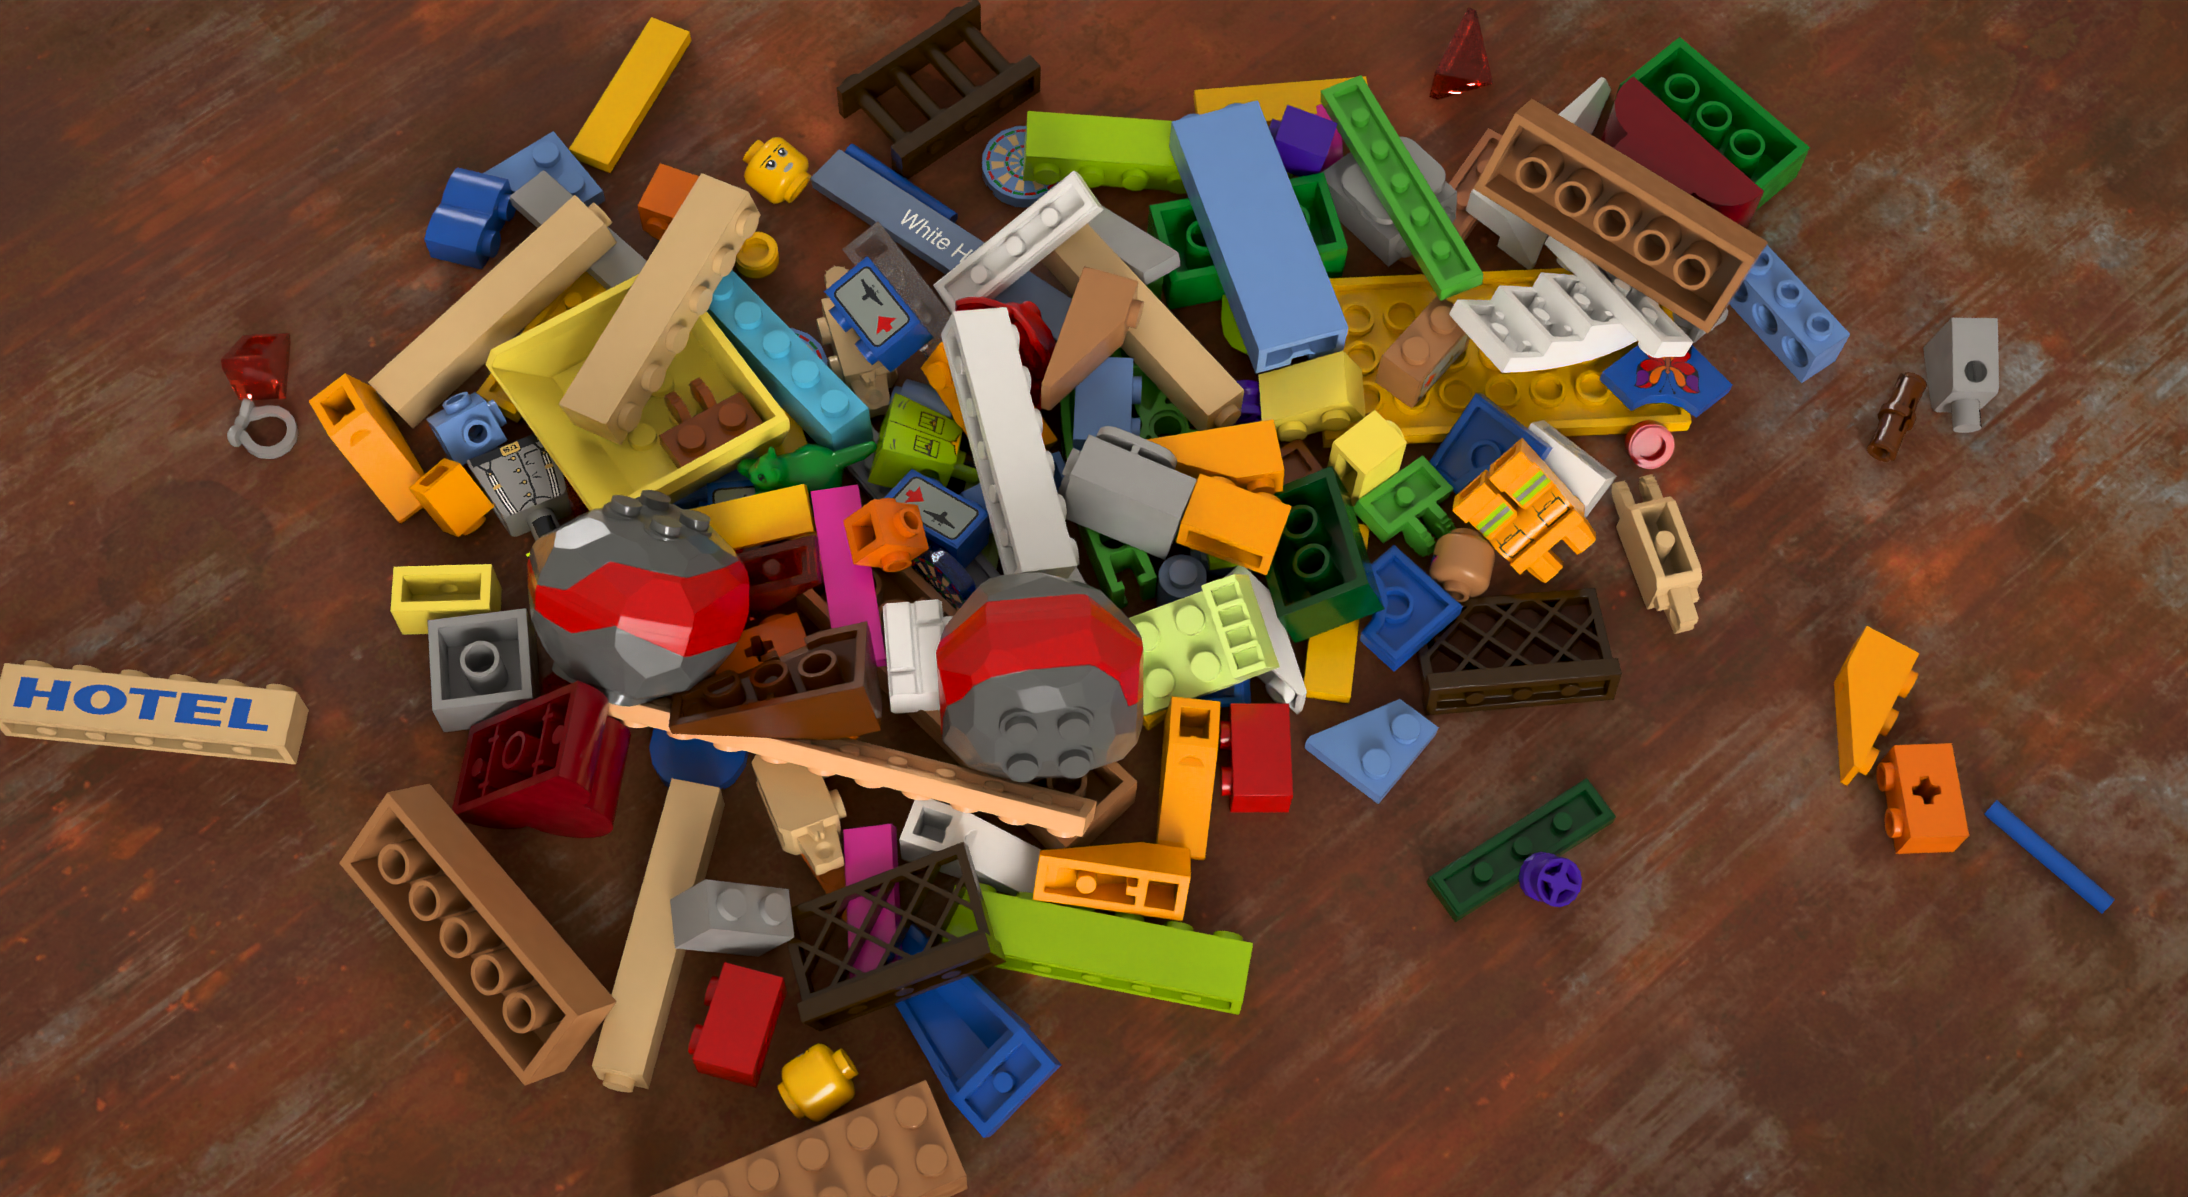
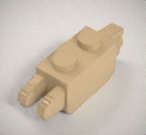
M834 265L833 268L826 271V275H824L826 289L845 275L849 269H845V266L836 267ZM826 294V298L821 299L823 317L817 318L816 324L822 345L831 344L834 356L828 357L829 368L869 408L870 418L885 415L890 404L888 388H892L898 378L897 370L895 369L890 372L879 360L874 365L867 361L855 346V343L861 339L853 328L845 332L828 311L835 305Z
M1653 474L1639 477V491L1643 498V503L1635 504L1625 480L1612 483L1613 502L1620 518L1616 528L1647 610L1656 608L1657 611L1664 610L1674 634L1693 630L1694 624L1699 619L1694 603L1699 600L1697 588L1702 581V570L1676 501L1670 496L1663 498Z
M756 754L752 761V768L757 777L756 785L783 851L793 855L803 853L816 875L844 866V858L839 839L843 838L839 819L847 817L838 790L828 791L824 779L830 776L813 774L807 770L806 766L790 762L784 764L769 763L762 760L759 754Z

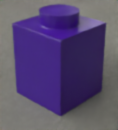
M1290 105L1286 106L1281 121L1272 118L1269 130L1286 172L1298 177L1320 173L1338 123Z

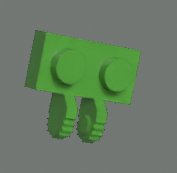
M1423 455L1357 500L1353 507L1357 516L1383 544L1402 531L1405 542L1422 557L1429 556L1434 551L1436 542L1434 537L1431 536L1432 533L1435 535V538L1439 539L1456 529L1454 523L1439 506L1440 503L1450 496L1454 488ZM1420 517H1423V520H1424V523H1425V527H1424V525L1418 520Z

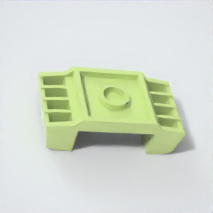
M1233 574L1201 585L1203 590L1201 592L1129 618L1142 637L1144 649L1143 717L1166 710L1172 696L1197 699L1280 667L1249 575Z

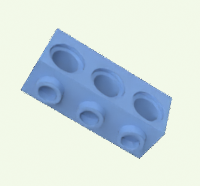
M1766 245L1729 303L1801 383L1835 362L1850 335L1768 245Z

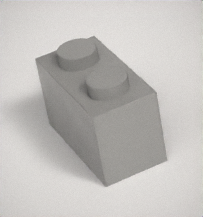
M705 879L670 899L676 949L759 957L794 938L789 889Z

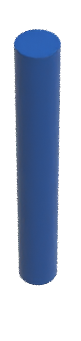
M850 144L845 150L846 154L953 223L956 222L958 214L855 144Z
M1998 800L1984 813L1988 819L2101 914L2114 902L2115 899Z

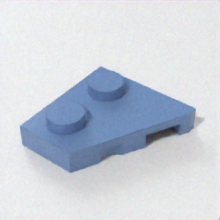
M1398 699L1311 735L1306 740L1304 748L1379 804L1435 737L1439 727L1404 701Z

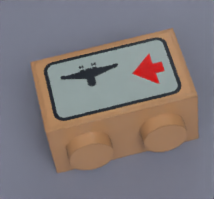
M1438 296L1434 298L1382 355L1376 378L1377 384L1411 409L1467 349L1470 337L1449 315L1454 305L1446 299L1440 301Z

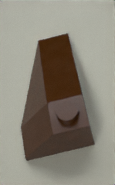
M867 621L816 632L803 638L806 644L804 647L780 657L776 650L760 656L763 663L740 674L727 670L699 682L689 691L673 694L668 726L671 733L837 740L881 731L882 693L870 628Z

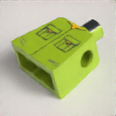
M897 393L894 394L880 426L876 443L877 449L874 452L868 482L894 488L911 469H914L928 478L938 480L944 487L947 486L950 477L974 485L978 479L973 455L959 450L963 430L954 420Z

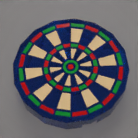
M928 545L929 549L911 561V567L958 611L977 589L976 584L964 567L951 554L941 549L934 553L933 545Z

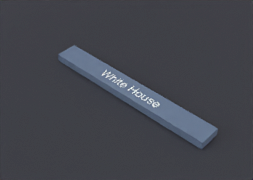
M840 149L810 178L814 189L944 274L949 273L985 243ZM1028 271L993 300L1001 303L1015 302L1018 304L1024 301H1031L1036 304L1041 312L1042 320L1051 330L1056 343L1072 298Z

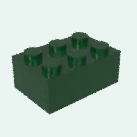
M1333 466L1283 485V491L1275 492L1274 496L1278 497L1282 503L1292 507L1270 569L1265 576L1277 618L1295 643L1384 610L1385 608L1349 493Z

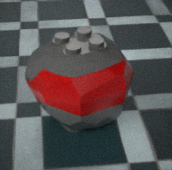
M643 490L641 496L635 499L623 495H614L611 502L605 504L603 508H595L540 537L532 545L527 563L531 621L543 647L554 660L553 672L570 683L579 680L598 689L608 698L609 703L618 706H636L668 695L689 691L699 682L710 678L735 649L749 614L750 584L748 571L733 548L709 525L710 517L695 510H683L674 504H670L671 498L654 490Z
M1041 572L1009 574L988 579L979 585L945 626L936 650L943 742L968 766L993 777L1012 779L1016 782H1028L1034 778H1080L1085 776L1089 770L1124 759L1137 744L1143 725L1144 649L1139 631L1131 620L1102 591L1087 584Z

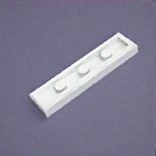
M1072 171L933 286L951 313L955 311V301L961 298L985 297L993 300L1104 209L1081 175Z

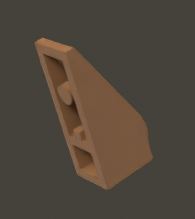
M1086 266L1083 267L1041 384V408L1051 410L1123 345L1129 327L1137 329L1144 306V301L1137 300L1138 281Z

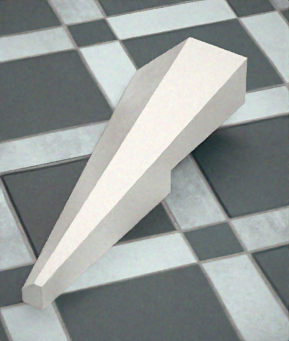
M1600 77L1558 115L1592 135L1611 92L1606 79ZM1473 189L1470 193L1466 211L1500 236L1497 245L1500 249L1528 270L1533 269L1548 235Z

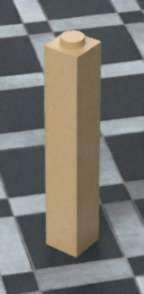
M574 195L368 383L412 428H415L487 362L491 349L511 340L617 243L607 228L612 224L611 219L596 203L593 202L587 207Z
M1088 223L1041 260L1072 295H1074L1084 266L1138 281L1137 300L1144 301L1141 319L1137 329L1129 327L1124 343L1120 347L1130 358H1133V361L1198 431L1232 426L1239 419L1244 389Z
M671 778L611 994L617 1003L605 1017L592 1063V1068L597 1077L603 1080V1086L609 1089L628 1093L633 1092L634 1086L649 1089L686 949L675 948L670 899L705 880L725 806L720 787Z

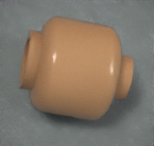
M1468 528L1454 529L1438 539L1433 551L1428 572L1429 576L1457 602H1465L1469 600V597L1479 596L1487 590L1490 584L1496 558L1494 548L1476 530Z

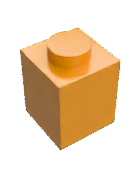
M446 458L442 459L408 488L441 530L456 537L462 534L468 535L476 531L485 522L486 517L484 515L494 507L463 466Z

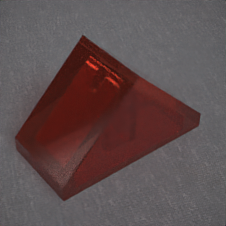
M290 333L243 335L221 359L222 369L239 400H243V398L251 400L286 399L291 344Z

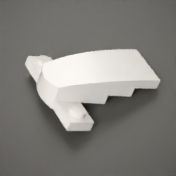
M1550 236L1544 244L1557 256L1558 264L1574 275L1541 272L1533 287L1499 285L1491 300L1457 299L1449 313L1453 320L1502 373L1537 371L1569 366L1605 356L1636 341H1639L1638 346L1644 353L1654 358L1684 357L1693 344V341L1659 307L1656 301Z

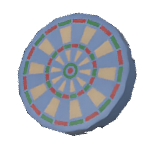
M1015 126L1001 131L988 142L982 154V178L986 186L988 185L993 191V195L1001 202L1015 207H1030L1032 203L1036 202L1059 183L1042 185L1035 181H1023L1026 126Z

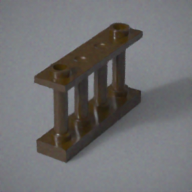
M972 0L962 7H955L944 19L859 74L855 73L848 76L837 87L839 114L845 119L857 110L862 109L894 143L891 146L892 170L907 180L1040 92L1041 66L1031 55H1028L1018 63H1009L979 32L981 30V4L978 0ZM965 41L997 76L983 86H976L945 53ZM931 63L963 99L948 109H941L911 75ZM897 86L927 118L928 122L913 132H907L876 98Z

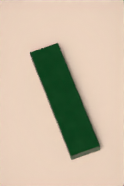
M1586 778L1428 878L1426 883L1454 922H1457L1519 882L1520 868L1530 855L1537 852H1548L1559 857L1612 824L1616 816Z

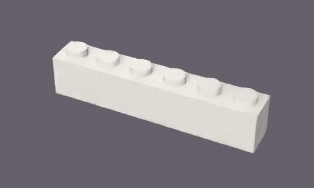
M1007 307L953 311L941 333L1004 575L1041 572L1068 579L1078 564V547L1076 541L1069 537L1065 522L1067 515L1066 503L1063 496L1057 493L1053 478L1055 472L1054 459L1044 446L1041 435L1043 431L1042 416L1039 409L1034 408L1030 394V372L1026 366L1022 365L1018 351L1020 345L1018 329L1016 325L1011 324Z

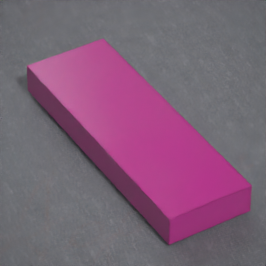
M884 824L843 830L846 886L898 867L896 826ZM898 882L895 884L886 902L900 909ZM879 890L871 892L869 894L876 897ZM863 897L849 901L847 905V923L860 929L873 902ZM883 907L870 935L889 944L901 922V916ZM849 930L848 950L857 935ZM866 940L853 967L864 973L876 969L886 949ZM896 955L892 962L898 961L903 958ZM849 972V977H850V978H853V977L857 976V975H855V974Z

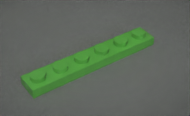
M1362 75L1321 90V103L1331 120L1338 123L1336 127L1439 300L1442 301L1482 285L1483 272Z

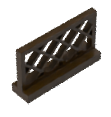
M1595 588L1469 598L1465 602H1459L1463 606L1461 614L1450 623L1451 626L1441 637L1436 635L1416 652L1424 690L1422 703L1425 716L1614 700L1622 675L1618 658L1612 657ZM1586 604L1589 617L1580 626L1560 612L1565 606ZM1532 609L1545 618L1535 629H1532L1514 616L1519 610ZM1474 613H1486L1498 622L1488 633H1485L1467 620ZM1552 622L1573 635L1563 647L1541 635ZM1505 626L1526 639L1516 651L1495 639ZM1458 630L1479 642L1469 655L1448 643ZM1581 640L1597 650L1599 659L1582 661L1571 654L1570 651ZM1535 644L1554 656V658L1548 664L1535 665L1524 658L1523 655ZM1488 648L1507 661L1500 668H1486L1475 660ZM1440 651L1460 665L1452 672L1433 673L1431 660Z
M964 842L791 907L794 938L787 941L802 999V1002L797 1003L801 1022L820 1032L1006 962L1002 945L995 939L969 847ZM958 860L962 876L953 894L933 885L941 866ZM926 872L923 879L916 876ZM909 879L919 884V887L907 910L903 911L886 901L896 883ZM879 890L876 897L869 894L871 892ZM929 890L949 899L936 926L916 917ZM966 890L968 892L970 902L962 899ZM863 897L872 901L873 904L860 929L840 920L849 901ZM960 904L973 911L978 930L958 938L946 932V929ZM834 907L831 914L824 912V910ZM883 907L903 917L889 944L870 935ZM817 914L827 919L814 946H811L801 941L796 921ZM914 922L933 933L922 952L910 955L899 948ZM837 925L857 934L843 962L823 952ZM942 937L950 940L939 945ZM866 940H869L885 948L886 951L877 968L864 973L854 968L853 965ZM804 949L810 951L807 960L805 957ZM896 955L903 958L898 961L892 962ZM820 957L839 966V969L829 987L815 992L811 974ZM849 972L857 975L853 978L846 980Z

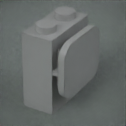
M1400 137L1453 223L1456 219L1457 191L1445 181L1446 174L1444 168L1415 141L1407 137ZM1351 152L1323 171L1339 221L1388 267L1401 257L1406 258L1412 255Z
M1105 426L1099 429L1096 437L1088 435L1081 451L1075 448L1071 450L1063 469L1062 475L1064 477L1058 494H1061L1065 500L1067 520L1166 560L1197 479L1175 470L1177 458L1167 448L1120 428Z

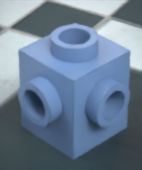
M462 392L452 396L442 404L443 410L426 418L447 458L461 465L466 464V461L497 449L498 445L507 441L500 428L507 424L498 405L493 399L486 402L476 392L470 395L468 392Z

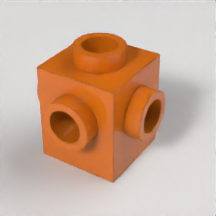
M894 498L873 499L843 520L854 565L883 568L885 572H898L910 567L913 559L929 549L918 505L900 503Z

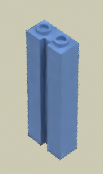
M1258 100L1244 104L1233 103L1220 110L1200 115L1189 114L1180 120L1172 121L1169 148L1255 374L1291 365L1292 359L1307 355L1308 360L1343 351L1348 332L1347 322Z

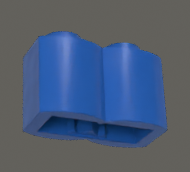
M458 167L454 170L445 187L441 204L434 211L426 230L424 240L432 258L482 270L489 258H494L497 255L501 242L500 230L506 221L510 222L513 219L516 208L511 204L510 195L513 193L508 179Z

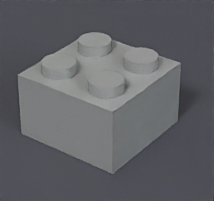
M526 608L428 620L432 711L443 732L470 729L474 724L540 697L536 631Z

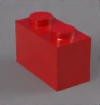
M1230 703L1227 721L1219 722V749L1228 750V766H1221L1220 770L1221 796H1230V812H1289L1293 798L1289 703Z
M724 962L720 977L712 976L706 990L704 1005L708 1006L709 1010L704 1025L696 1024L689 1042L688 1053L693 1055L692 1060L698 1073L757 1088L787 994L783 977Z

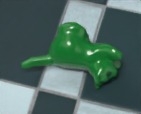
M869 441L836 451L818 444H806L793 453L778 456L775 453V449L770 446L767 453L758 459L740 460L737 470L753 483L755 487L754 495L801 484L807 485L814 517L810 491L842 487L844 468L865 460L876 451L877 444Z

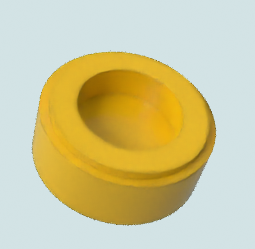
M755 232L750 238L745 240L736 255L735 266L737 270L749 278H762L770 275L779 263L777 243L770 235L763 232Z

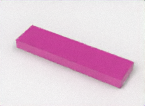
M857 484L810 491L831 629L867 621L870 628L876 666H887L872 567L853 564L843 522L844 519L862 507L859 486Z

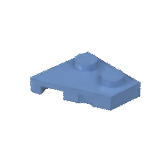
M554 131L484 172V174L508 179L512 193H514L544 170L573 196L576 195L587 207L593 202L599 205L605 201L603 190Z

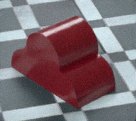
M1634 76L1619 89L1601 141L1747 229L1764 191Z
M579 680L474 724L470 727L452 810L461 821L482 827L516 829L528 826L549 834L572 838L605 836L613 830L631 733L624 724L607 716L609 710L608 698L598 689Z

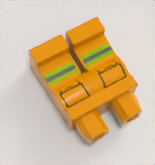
M1523 438L1490 465V472L1485 469L1454 498L1452 511L1465 523L1469 521L1492 544L1497 552L1510 562V565L1519 574L1527 569L1543 583H1547L1563 567V561L1551 550L1561 539L1577 555L1585 551L1596 540V532L1584 517L1585 505L1576 496H1573L1566 485Z

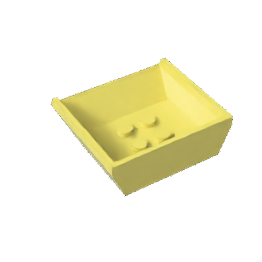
M638 275L491 349L486 362L489 371L589 511L595 508H603L605 504L611 502L614 495H623L635 499L641 496L643 490L661 492L671 498L670 504H673L706 486L707 483H711L737 469L740 460L756 459L767 453L768 447H778L783 443L790 430L788 416L707 311L697 319L689 332V339L685 348L675 355L666 370L662 386L658 391L652 393L642 410L639 424L633 431L627 434L621 445L575 426L559 403ZM698 377L708 386L717 404L741 392L763 423L678 469L660 445L659 435L679 425L666 406L665 395L672 391L676 392L687 406L691 417L703 412L699 403L693 398L689 386L690 382Z

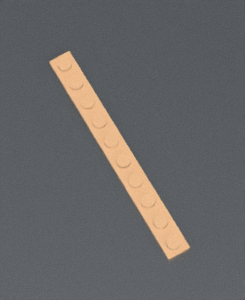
M673 695L630 707L609 703L607 716L620 719V722L628 727L645 728L649 726L665 730L668 736L675 739L690 740L696 738L712 742L715 748L722 751L737 752L743 750L759 754L762 760L769 763L784 764L790 762L806 766L809 772L816 775L832 776L837 774L853 778L858 785L863 787L880 788L884 786L900 790L904 796L913 800L935 799L950 803L953 809L960 812L974 813L982 811L994 814L1001 821L1011 825L1029 823L1047 828L1049 833L1058 837H1083L1094 819L1097 803L1095 800L1024 782H1016L1012 779L993 777L981 771L850 738L809 740L672 734L668 726Z

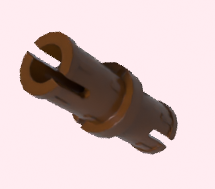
M1905 372L1904 375L1901 373L1897 378L1890 399L1881 406L1878 413V427L1867 446V452L1873 458L1883 462L1895 460L1904 435L1915 424L1916 407L1927 387V382L1920 375L1911 372Z

